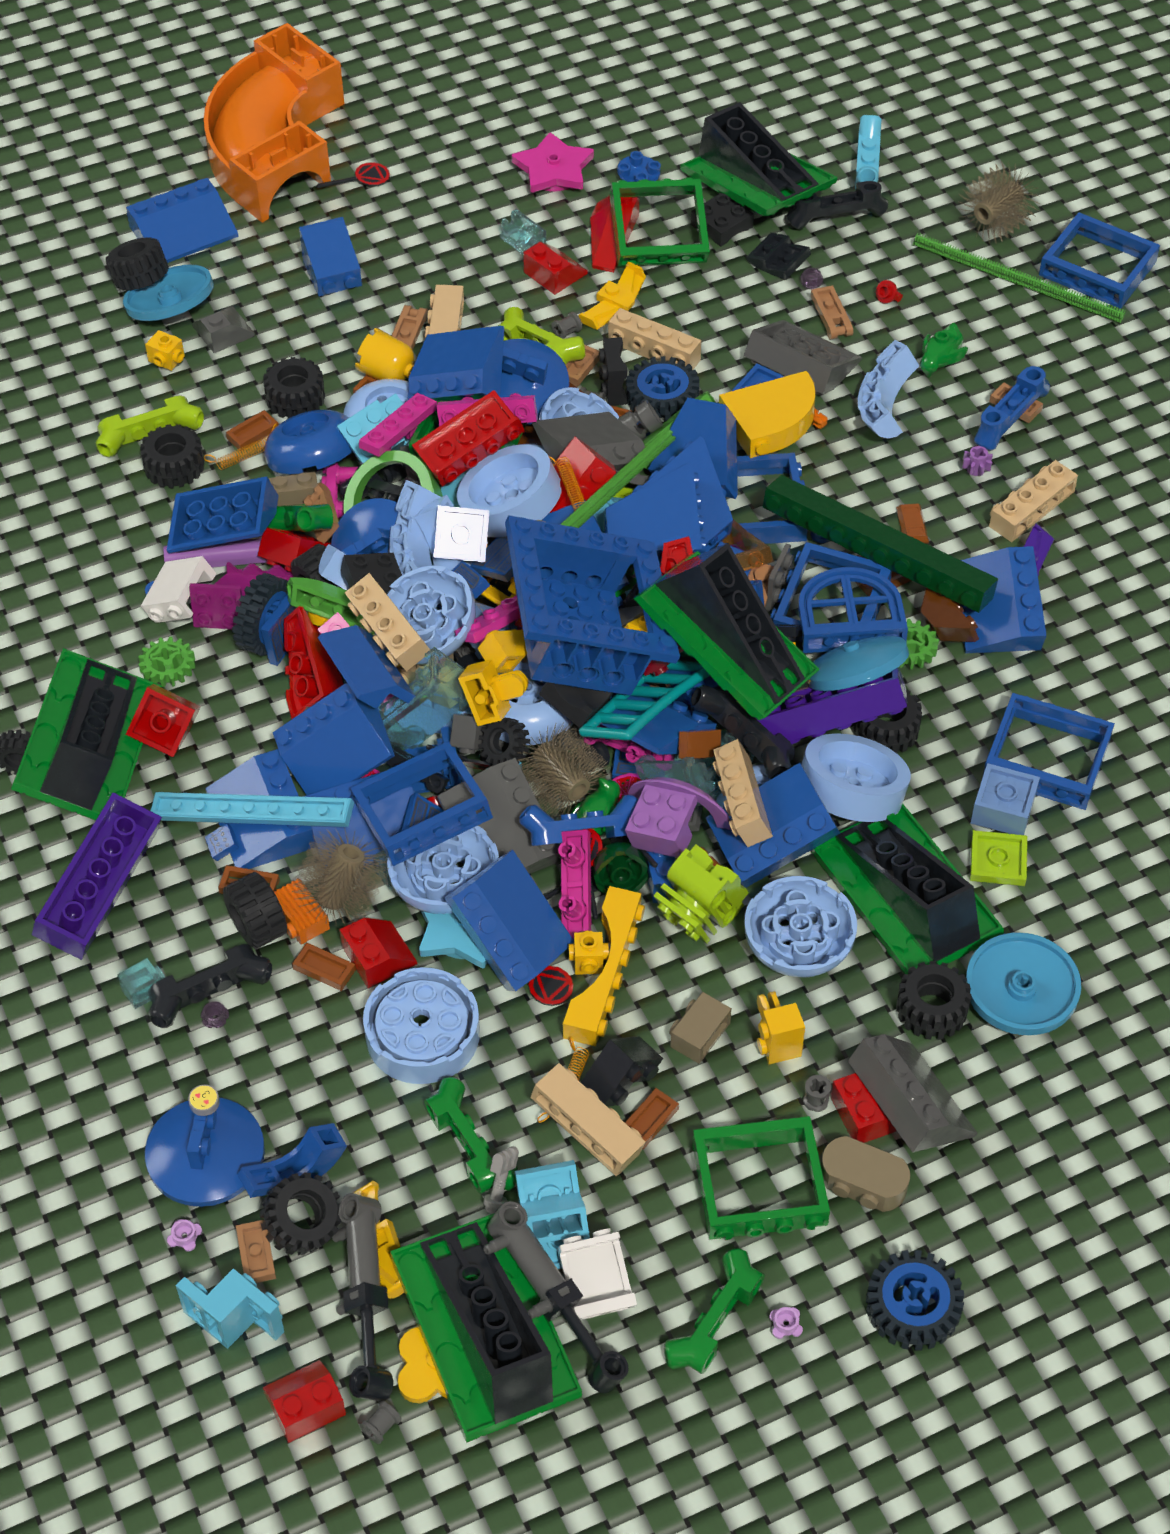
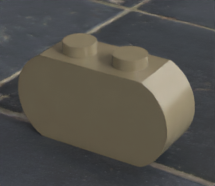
M848 1136L832 1140L824 1149L821 1163L825 1187L835 1195L842 1198H851L860 1202L868 1209H877L882 1212L897 1208L905 1200L910 1180V1171L904 1159Z

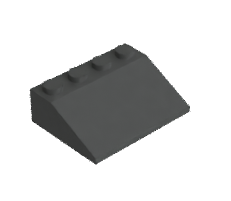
M785 320L752 330L744 356L751 359L753 364L756 365L757 363L761 366H766L784 376L807 371L813 380L815 394L818 395L833 391L862 359L861 356Z
M610 412L537 420V422L532 423L547 455L554 460L558 458L574 436L613 464L615 470L618 471L645 448L642 439Z
M516 758L491 766L473 776V779L487 798L493 816L492 819L478 826L483 828L487 832V836L496 844L499 858L513 850L529 874L556 864L560 857L558 852L560 844L532 846L531 833L519 823L520 815L528 806L537 805L540 807ZM462 782L441 793L437 798L445 811L472 798V795ZM481 809L477 810V811H476V814L482 812V810H481Z
M886 1034L864 1038L848 1060L912 1153L972 1138L977 1135V1131L913 1044Z

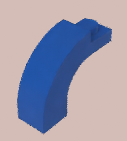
M334 1123L309 1127L301 1142L291 1152L271 1162L241 1167L237 1175L250 1198L268 1195L280 1181L290 1177L292 1174L298 1173L301 1176L306 1172L311 1173V1178H314L316 1175L323 1176L339 1160L347 1145Z

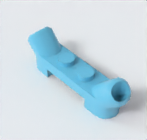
M863 115L860 118L855 190L856 183L865 181L878 182L882 119L879 116Z

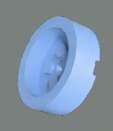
M513 445L490 454L478 462L475 467L471 468L459 484L457 501L461 508L489 510L487 537H506L505 521L508 515L542 520L549 514L560 498L562 491L560 487L561 479L549 456L543 449L534 445Z
M826 734L813 739L807 745L801 763L828 812L854 821L877 822L886 820L887 815L892 813L896 815L902 807L911 779L909 767L898 754L876 741L851 734Z
M422 967L400 971L394 974V978L383 985L379 984L371 993L365 1005L363 1024L369 1055L384 1073L399 1081L412 1084H430L451 1077L469 1063L478 1047L480 1027L476 999L473 993L469 992L461 983L459 978L446 971ZM419 1015H425L429 1018L421 1026L414 1022V1018Z

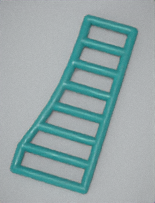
M685 651L680 652V657H693L689 656ZM678 660L676 664L670 663L667 666L669 670L696 671L692 675L662 673L654 676L651 673L645 676L643 673L631 695L617 693L579 729V734L583 737L631 740L662 710L696 684L709 677L710 674L698 661ZM644 682L661 684H676L677 686H675L674 688H665L641 685ZM630 696H641L660 699L658 701L628 700L627 698ZM616 709L644 711L642 715L617 714L612 712H614ZM601 723L630 725L627 729L598 727Z

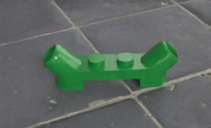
M328 504L277 506L276 515L268 527L303 532L328 530L333 526V512Z
M447 1077L441 1080L437 1094L425 1099L424 1104L438 1131L450 1126L471 1159L466 1162L467 1176L477 1192L482 1194L493 1188L496 1173L490 1171L493 1158L489 1155L490 1149L482 1136L478 1138L474 1132L475 1125L468 1114L463 1115L460 1110L466 1090L463 1082L457 1078ZM517 1165L516 1168L508 1172L504 1190L509 1191L514 1188L516 1183L515 1171H518Z
M732 1249L723 1256L722 1263L727 1284L723 1290L718 1288L710 1302L712 1307L708 1313L702 1312L694 1326V1329H696L694 1334L670 1339L664 1344L666 1363L672 1370L691 1367L700 1374H704L717 1355L718 1341L713 1339L728 1314L738 1300L749 1306L764 1281L765 1274L751 1267L747 1251Z

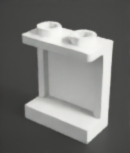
M203 556L165 562L141 607L155 623L191 618L193 612L186 605L190 597V583L213 581L216 572Z
M610 1228L593 1232L594 1238L582 1240L581 1235L563 1239L564 1245H560L557 1249L565 1281L572 1278L583 1295L580 1301L573 1307L580 1320L634 1308L637 1305L635 1294L631 1291L619 1242L620 1234L619 1232L611 1233Z

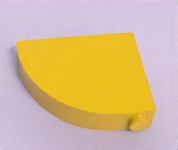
M803 371L720 394L719 403L727 405L735 416L736 439L746 454L753 458L784 449L798 441L808 431L814 418L815 386L809 373Z

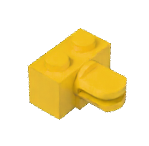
M492 659L468 665L458 677L477 726L502 721L511 708L509 700L521 697L528 688V678L522 671L515 670L498 675Z
M775 991L768 993V1001L764 994L757 995V1006L762 1018L758 1024L760 1038H757L760 1054H765L768 1064L802 1057L805 1025L797 1004L781 1006Z

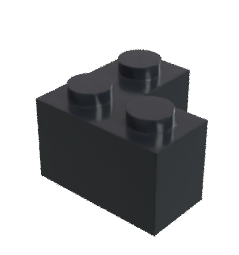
M640 1036L610 1039L581 1083L586 1088L592 1089L598 1095L599 1100L607 1107L620 1105L627 1099L629 1095L628 1090L633 1083L649 1081L656 1076L659 1071L658 1066L663 1058Z

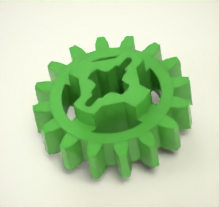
M907 619V647L909 656L900 667L902 668L905 664H909V668L913 669L914 664H917L922 668L924 661L930 664L932 657H936L939 639H936V631L929 632L930 625L923 627L920 620L913 624L911 619Z
M161 637L159 638V643L155 644L151 641L149 642L150 648H142L143 655H139L138 658L140 672L143 673L144 679H150L151 682L156 684L161 682L162 687H165L166 683H170L173 687L177 680L182 683L185 682V675L192 676L191 669L196 667L194 651L191 650L189 643L183 645L182 639L173 642V637H169L168 641H164Z

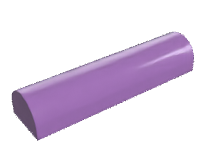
M262 537L173 553L167 552V546L163 547L164 562L203 556L211 567L226 566L227 562H230L232 565L265 563L266 559L257 556Z

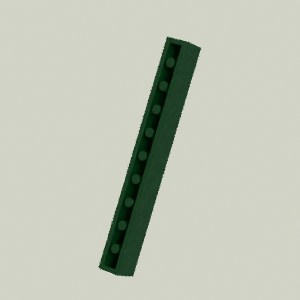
M780 475L766 487L762 508L978 613L994 598L998 578L784 475Z

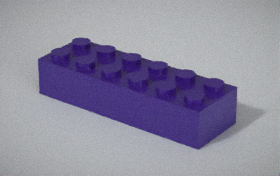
M899 667L880 678L846 689L819 691L805 687L796 690L766 718L758 721L774 736L781 733L791 744H795L801 738L810 735L811 737H819L825 734L826 731L834 728L842 730L858 721L870 722L882 714L894 715L903 711V708L907 707L906 687Z
M112 793L37 916L32 936L82 960L155 837L162 817Z

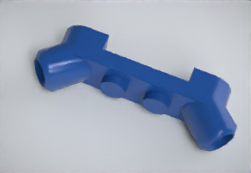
M1036 366L1025 368L1017 376L1014 387L994 407L989 405L983 411L981 425L974 437L977 445L991 451L995 450L1002 435L1037 398H1043L1048 394L1050 383L1045 379L1046 376L1043 369Z
M624 795L609 815L603 816V810L587 812V818L578 819L577 813L560 815L561 820L555 821L537 805H530L520 815L519 823L531 833L532 846L563 843L561 832L605 827L606 838L627 836L625 828L639 799L633 795Z

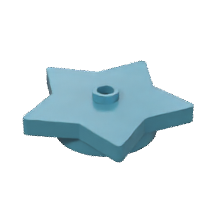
M421 911L428 924L419 947L421 957L447 955L452 958L466 959L482 969L486 967V959L454 913L433 914Z

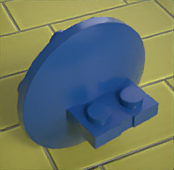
M529 339L503 341L500 398L509 397L513 393H518L521 396L535 395L537 420H539L540 412L546 400L557 390L569 388V374L565 363L554 350L540 342Z
M375 498L354 505L338 522L339 527L333 533L331 546L346 555L390 553L391 526L396 524L399 513L396 510L397 502Z
M219 1098V1107L214 1113L207 1116H199L193 1113L189 1101L178 1104L167 1111L152 1128L145 1147L147 1170L156 1188L175 1202L198 1207L214 1206L242 1193L245 1187L237 1175L241 1167L263 1163L265 1153L261 1128L255 1117L246 1108L231 1100Z

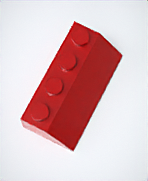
M576 436L573 437L555 460L559 466L567 464L563 462H568L566 460L569 459L571 466L565 469L572 467V472H574L579 485L578 488H580L585 501L594 495L616 473L613 464ZM557 463L553 466L561 479L560 487L562 491L558 502L549 513L573 504L571 502L580 498L578 497L579 495H576L578 493H574L577 491L575 490L570 492L569 495L573 496L572 498H577L570 501L565 488L567 485H564L560 475L565 469L559 472Z

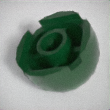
M614 842L608 844L599 851L594 859L593 876L597 888L603 894H607L609 886L637 892L648 879V867L645 857L639 849L629 843Z

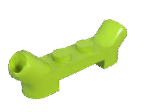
M510 307L505 310L504 321L498 325L504 326V341L510 339H529L540 342L554 350L565 365L571 361L582 360L586 356L584 342L580 336L562 339L552 332H547L535 324L526 322L522 309L518 307Z
M179 395L165 399V407L121 420L119 414L107 417L97 426L100 436L96 440V447L101 455L113 457L121 445L148 437L150 431H156V428L160 426L166 427L169 424L171 426L178 424L182 427L187 426L190 429L198 430L204 421L203 411L200 407L190 405L186 397Z

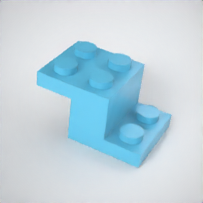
M396 393L382 403H379L378 400L374 401L337 426V429L361 464L375 455L360 449L359 440L403 405ZM404 436L392 446L391 450H400V447L407 446L410 438L406 439Z
M574 1160L515 1171L519 1204L526 1210L527 1224L557 1269H562L557 1249L560 1245H564L563 1239L581 1235L582 1240L590 1239L586 1208L579 1192Z
M232 1269L209 1293L199 1282L195 1281L192 1283L186 1277L176 1285L183 1312L227 1349L253 1323L275 1341L284 1333L283 1317L279 1311V1301L271 1293L266 1292L264 1294L257 1288L256 1282L246 1273L241 1275L235 1269Z

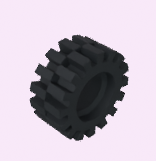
M504 717L502 721L486 724L488 727H482L480 731L484 732V736L479 735L478 740H483V744H478L479 749L484 750L481 755L487 758L485 761L493 763L492 765H497L516 758V760L525 758L522 753H528L530 749L525 747L526 743L530 744V739L525 738V736L529 735V731L523 730L526 726L523 723H518L519 720ZM506 731L509 735V746L505 752H502L499 747V739L501 733Z
M8 730V733L3 732L1 734V769L6 767V772L9 773L12 770L15 775L17 774L31 732L26 731L23 734L21 730H16V733L13 730Z

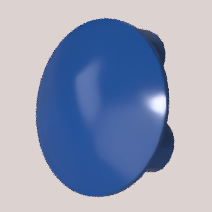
M633 151L630 153V156L619 162L617 173L622 180L627 182L643 179L657 181L660 177L661 164L658 161L643 156L639 151Z

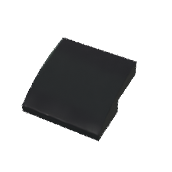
M771 232L746 258L749 263L773 276L788 279L811 255L810 247L792 244L788 235Z

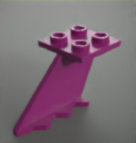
M227 562V574L215 584L190 583L193 626L232 629L237 624L233 622V618L238 616V612L235 611L236 606H241L242 602L239 599L241 595H246L244 589L246 586L250 587L252 579L256 580L257 575L267 573L288 581L290 578H293L292 572H287L280 565H274L268 571L260 569L255 564H248L244 569H237L230 562Z

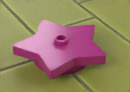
M549 133L536 148L513 153L512 163L528 173L530 192L532 193L539 190L554 192L568 188L583 189L581 170L594 158V149L567 146L554 134Z

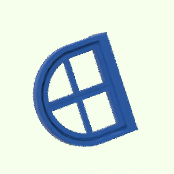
M835 568L814 576L802 588L799 596L798 610L802 630L803 653L829 652L847 642L877 636H898L905 639L907 643L908 627L901 595L895 585L884 576L862 568ZM841 582L844 598L813 600L815 595L826 586ZM851 582L869 585L877 589L883 596L854 598ZM888 603L891 619L858 621L855 605ZM845 605L848 622L814 623L812 607Z

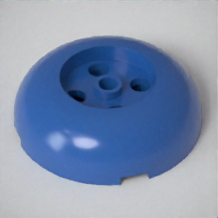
M313 410L295 415L283 421L270 433L265 444L264 454L268 467L277 473L300 474L303 473V468L316 466L318 470L342 460L353 451L337 429V426L349 417L333 410Z

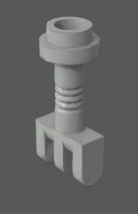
M511 1146L493 1156L490 1171L496 1173L492 1193L485 1195L483 1201L485 1210L489 1213H496L501 1205L508 1202L503 1197L508 1172L516 1168L519 1151L515 1146Z

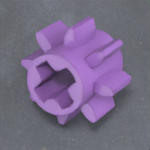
M973 446L970 452H964L962 467L967 468L970 475L983 476L985 470L991 471L993 454H988L987 449L982 446Z

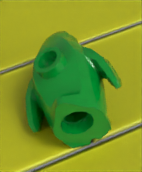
M951 323L944 330L936 332L932 337L931 334H927L922 343L923 357L920 361V367L926 377L930 378L938 368L957 363L966 355L968 347H962L963 336L955 323Z
M599 778L598 789L580 802L571 814L577 813V819L587 818V812L603 810V816L609 815L619 801V784L613 780ZM605 827L592 828L600 836L606 832Z

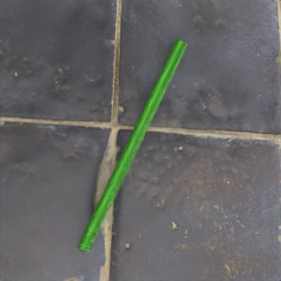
M917 233L913 245L1119 323L1124 318L1125 312L1123 313V310L1120 311L1121 308L1119 311L1118 307L1115 310V307L1112 308L1113 305L1110 308V304L1108 307L1107 304L1105 305V302L1103 305L1102 301L1099 304L1097 299L1095 302L1094 298L1091 301L1092 297L1090 300L1089 296L1086 299L1087 295L1083 298L1084 294L1082 297L1081 293L1079 296L1078 293L1075 295L1076 291L1073 294V290L1070 293L1068 288L1066 291L1065 287L1062 290L1063 286L1059 289L1060 285L1058 288L1057 285L1054 287L1055 283L1052 286V282L1050 285V282L1046 284L1047 280L1045 283L1044 280L1041 282L1042 279L1039 281V277L1037 280L1036 277L1033 279L1034 276L1031 278V275L1028 277L1029 274L1027 276L1026 273L1023 275L1024 272L1020 274L1021 271L1018 273V270L1015 272L1013 268L1010 270L1011 267L1009 269L1008 266L1005 268V265L1002 267L1003 264L1001 266L1000 263L997 265L995 261L992 263L993 260L990 262L989 259L987 262V258L984 260L985 257L983 260L982 256L979 259L980 255L977 257L976 254L974 257L972 252L969 255L967 250L965 253L964 249L961 252L962 249L959 251V247L956 250L957 247L955 249L954 246L951 248L952 245L948 247L949 244L947 246L946 243L943 245L944 242L941 244V241L939 242L938 240L936 242L934 238L931 240L929 236L926 238L924 234L921 236L920 233L918 236Z
M663 431L560 525L580 528L675 440L676 437L672 435L673 431Z

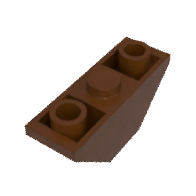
M926 588L921 613L926 624L930 625V629L936 631V636L940 641L976 642L979 640L975 631L978 628L976 622L970 615L965 617L963 614L964 609L959 603Z

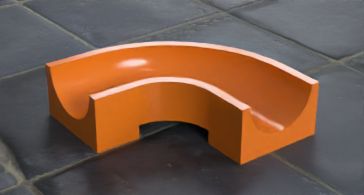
M288 23L254 40L255 51L233 65L219 79L208 97L204 111V129L209 162L216 180L234 201L260 222L269 219V208L275 193L293 175L305 172L318 183L331 181L327 141L312 131L307 125L344 105L341 62Z

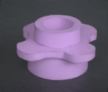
M179 1219L174 1222L171 1228V1235L167 1237V1243L170 1247L179 1246L184 1248L185 1251H192L196 1247L195 1241L197 1236L202 1233V1228L199 1224H193L189 1220Z
M783 1307L779 1310L771 1311L769 1318L773 1321L774 1329L772 1334L775 1338L782 1339L788 1335L799 1337L802 1334L803 1328L799 1325L800 1312L798 1309ZM788 1321L789 1325H784L783 1322Z

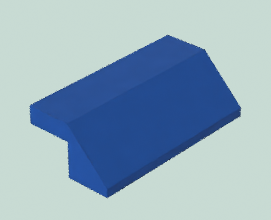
M358 625L319 635L318 639L357 699L377 709L390 693L408 704L415 697V694L398 669L386 656L385 650H382L372 638L373 634Z

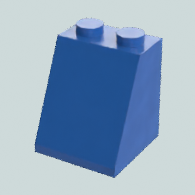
M343 217L299 227L303 263L318 297L362 286L360 266Z

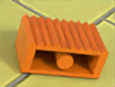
M296 880L292 881L291 884L288 883L281 889H277L274 893L286 917L287 934L291 939L296 937L297 941L302 945L329 930L330 926L329 919L326 913L324 914V911H322L321 906L318 909L315 908L319 905L318 902L312 905L309 904L316 901L315 899H302L311 896L306 895L311 894L308 893L310 891L295 893L298 890H303L302 888L307 889L305 885H302L303 883L295 885L299 882Z

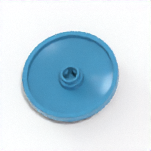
M198 265L169 267L168 272L157 282L141 289L128 290L124 295L123 304L127 314L133 319L141 321L166 319L184 313L204 301L212 292L214 282L209 270L205 267Z
M877 636L847 642L813 661L819 668V671L807 680L808 686L814 690L833 691L858 686L880 678L895 670L906 661L909 656L905 639L898 636Z
M1008 933L986 941L972 955L966 972V983L970 984L971 987L970 1002L976 1012L994 1027L1017 1035H1039L1062 1026L1074 1013L1081 994L1080 974L1076 964L1067 952L1054 942L1029 933Z

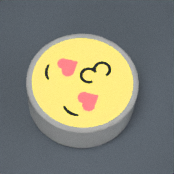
M203 1084L196 1086L188 1096L192 1112L199 1116L210 1115L219 1107L218 1092L211 1085Z

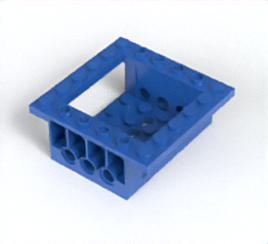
M508 515L505 527L531 680L631 695L651 660L677 663L680 658L677 642L665 629L661 630L644 610L648 632L622 628L615 591L630 564L634 566L639 594L662 577L655 542Z

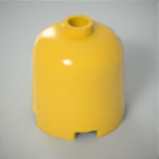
M374 328L375 333L373 335L368 334L357 354L361 356L360 363H355L356 370L377 380H405L407 377L409 378L414 366L412 348L388 333Z

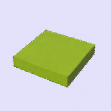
M973 830L970 881L1025 886L1027 879V835Z

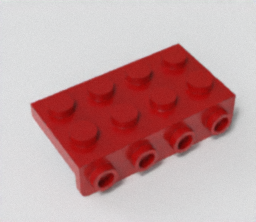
M493 390L418 440L412 446L443 487L448 482L454 481L469 468L475 467L478 462L490 454L496 453L500 447L509 441L518 438L525 430L520 419L511 412L496 391Z

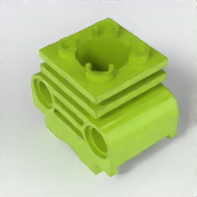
M695 844L690 851L685 848L668 871L667 878L677 892L663 883L661 889L669 900L658 892L654 894V897L659 903L657 908L664 913L663 916L675 926L677 924L682 925L687 929L685 933L697 942L700 938L708 944L710 938L703 928L713 935L717 933L710 919L720 927H726L745 906L742 901L749 892L741 885V879L728 867L718 864L713 866L714 862L708 853Z

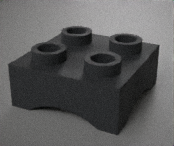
M720 193L704 203L707 233L720 247L725 245L739 232L748 231L753 228L754 213L726 194ZM693 209L691 211V225L698 229L696 209Z
M622 337L603 338V348L599 349L600 363H603L602 366H599L600 380H604L601 383L602 392L606 393L607 402L611 406L627 405L626 392L622 386L627 377V365L620 357L623 350Z
M394 553L344 555L341 573L346 579L349 589L370 573L384 592L388 594L391 590L389 586L402 576Z
M546 682L539 695L581 728L609 701L613 693Z

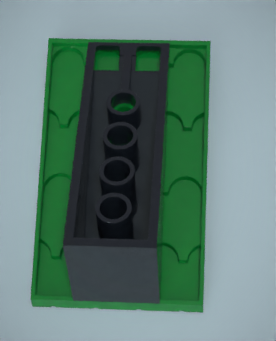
M741 102L705 117L698 157L680 166V170L691 178L701 179V183H705L719 193L726 194L742 206L746 205L762 216L775 214L783 207L792 206L800 199L809 198L815 192L826 190L835 184L838 178L789 153Z
M729 543L703 554L699 551L690 554L656 582L634 597V600L661 630L665 629L689 656H693L724 691L728 690L748 714L758 720L766 718L819 671V668L775 626Z
M63 648L11 790L22 794L25 793L27 796L47 803L50 802L52 805L96 820L112 793L125 798L143 745L142 742L126 735V732L147 687L155 684L162 688V685Z
M902 804L900 811L896 815L893 813L887 815L886 820L877 822L860 821L812 849L817 862L837 884L839 891L847 897L851 905L866 921L868 928L887 949V953L905 974H908V969L912 966L917 969L918 963L922 962L926 965H929L930 961H936L938 965H942V962L949 964L970 951L978 949L991 938L1004 934L1003 926L974 892V886L961 876L904 804Z
M495 1213L390 1251L395 1271L466 1443L582 1397V1389L553 1322H548L544 1315L533 1319L529 1316L527 1310L531 1309L541 1299L508 1249L505 1247L489 1255L484 1252V1246L494 1240L489 1233L488 1224Z

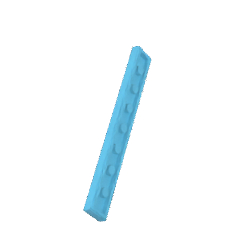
M156 792L150 811L161 816L162 821L349 827L354 801L351 798Z

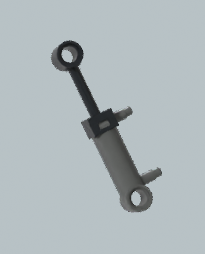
M349 1193L343 1197L339 1206V1217L342 1222L346 1223V1226L338 1229L336 1234L332 1236L335 1242L347 1239L350 1288L343 1292L344 1302L337 1306L336 1311L339 1315L352 1314L361 1316L364 1365L356 1367L351 1373L349 1379L350 1392L357 1398L380 1402L389 1398L394 1384L392 1374L387 1370L380 1369L376 1365L373 1315L389 1309L387 1288L380 1285L376 1225L380 1220L382 1208L380 1202L376 1199Z
M505 1202L489 1221L488 1230L494 1240L484 1246V1252L489 1255L505 1247L508 1249L541 1299L531 1309L527 1310L531 1319L544 1315L547 1321L550 1322L563 1315L594 1361L592 1363L593 1366L588 1372L590 1385L600 1393L611 1392L627 1376L629 1371L627 1360L616 1351H608L603 1354L573 1309L583 1297L582 1293L572 1278L565 1281L527 1224L526 1210L516 1202Z

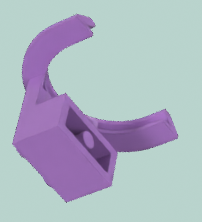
M655 777L638 781L629 789L628 795H633L639 800L625 828V832L631 845L637 849L678 858L685 848H688L692 839L688 823L697 802L711 813L717 827L731 830L730 819L717 801L703 790L689 783L673 778Z

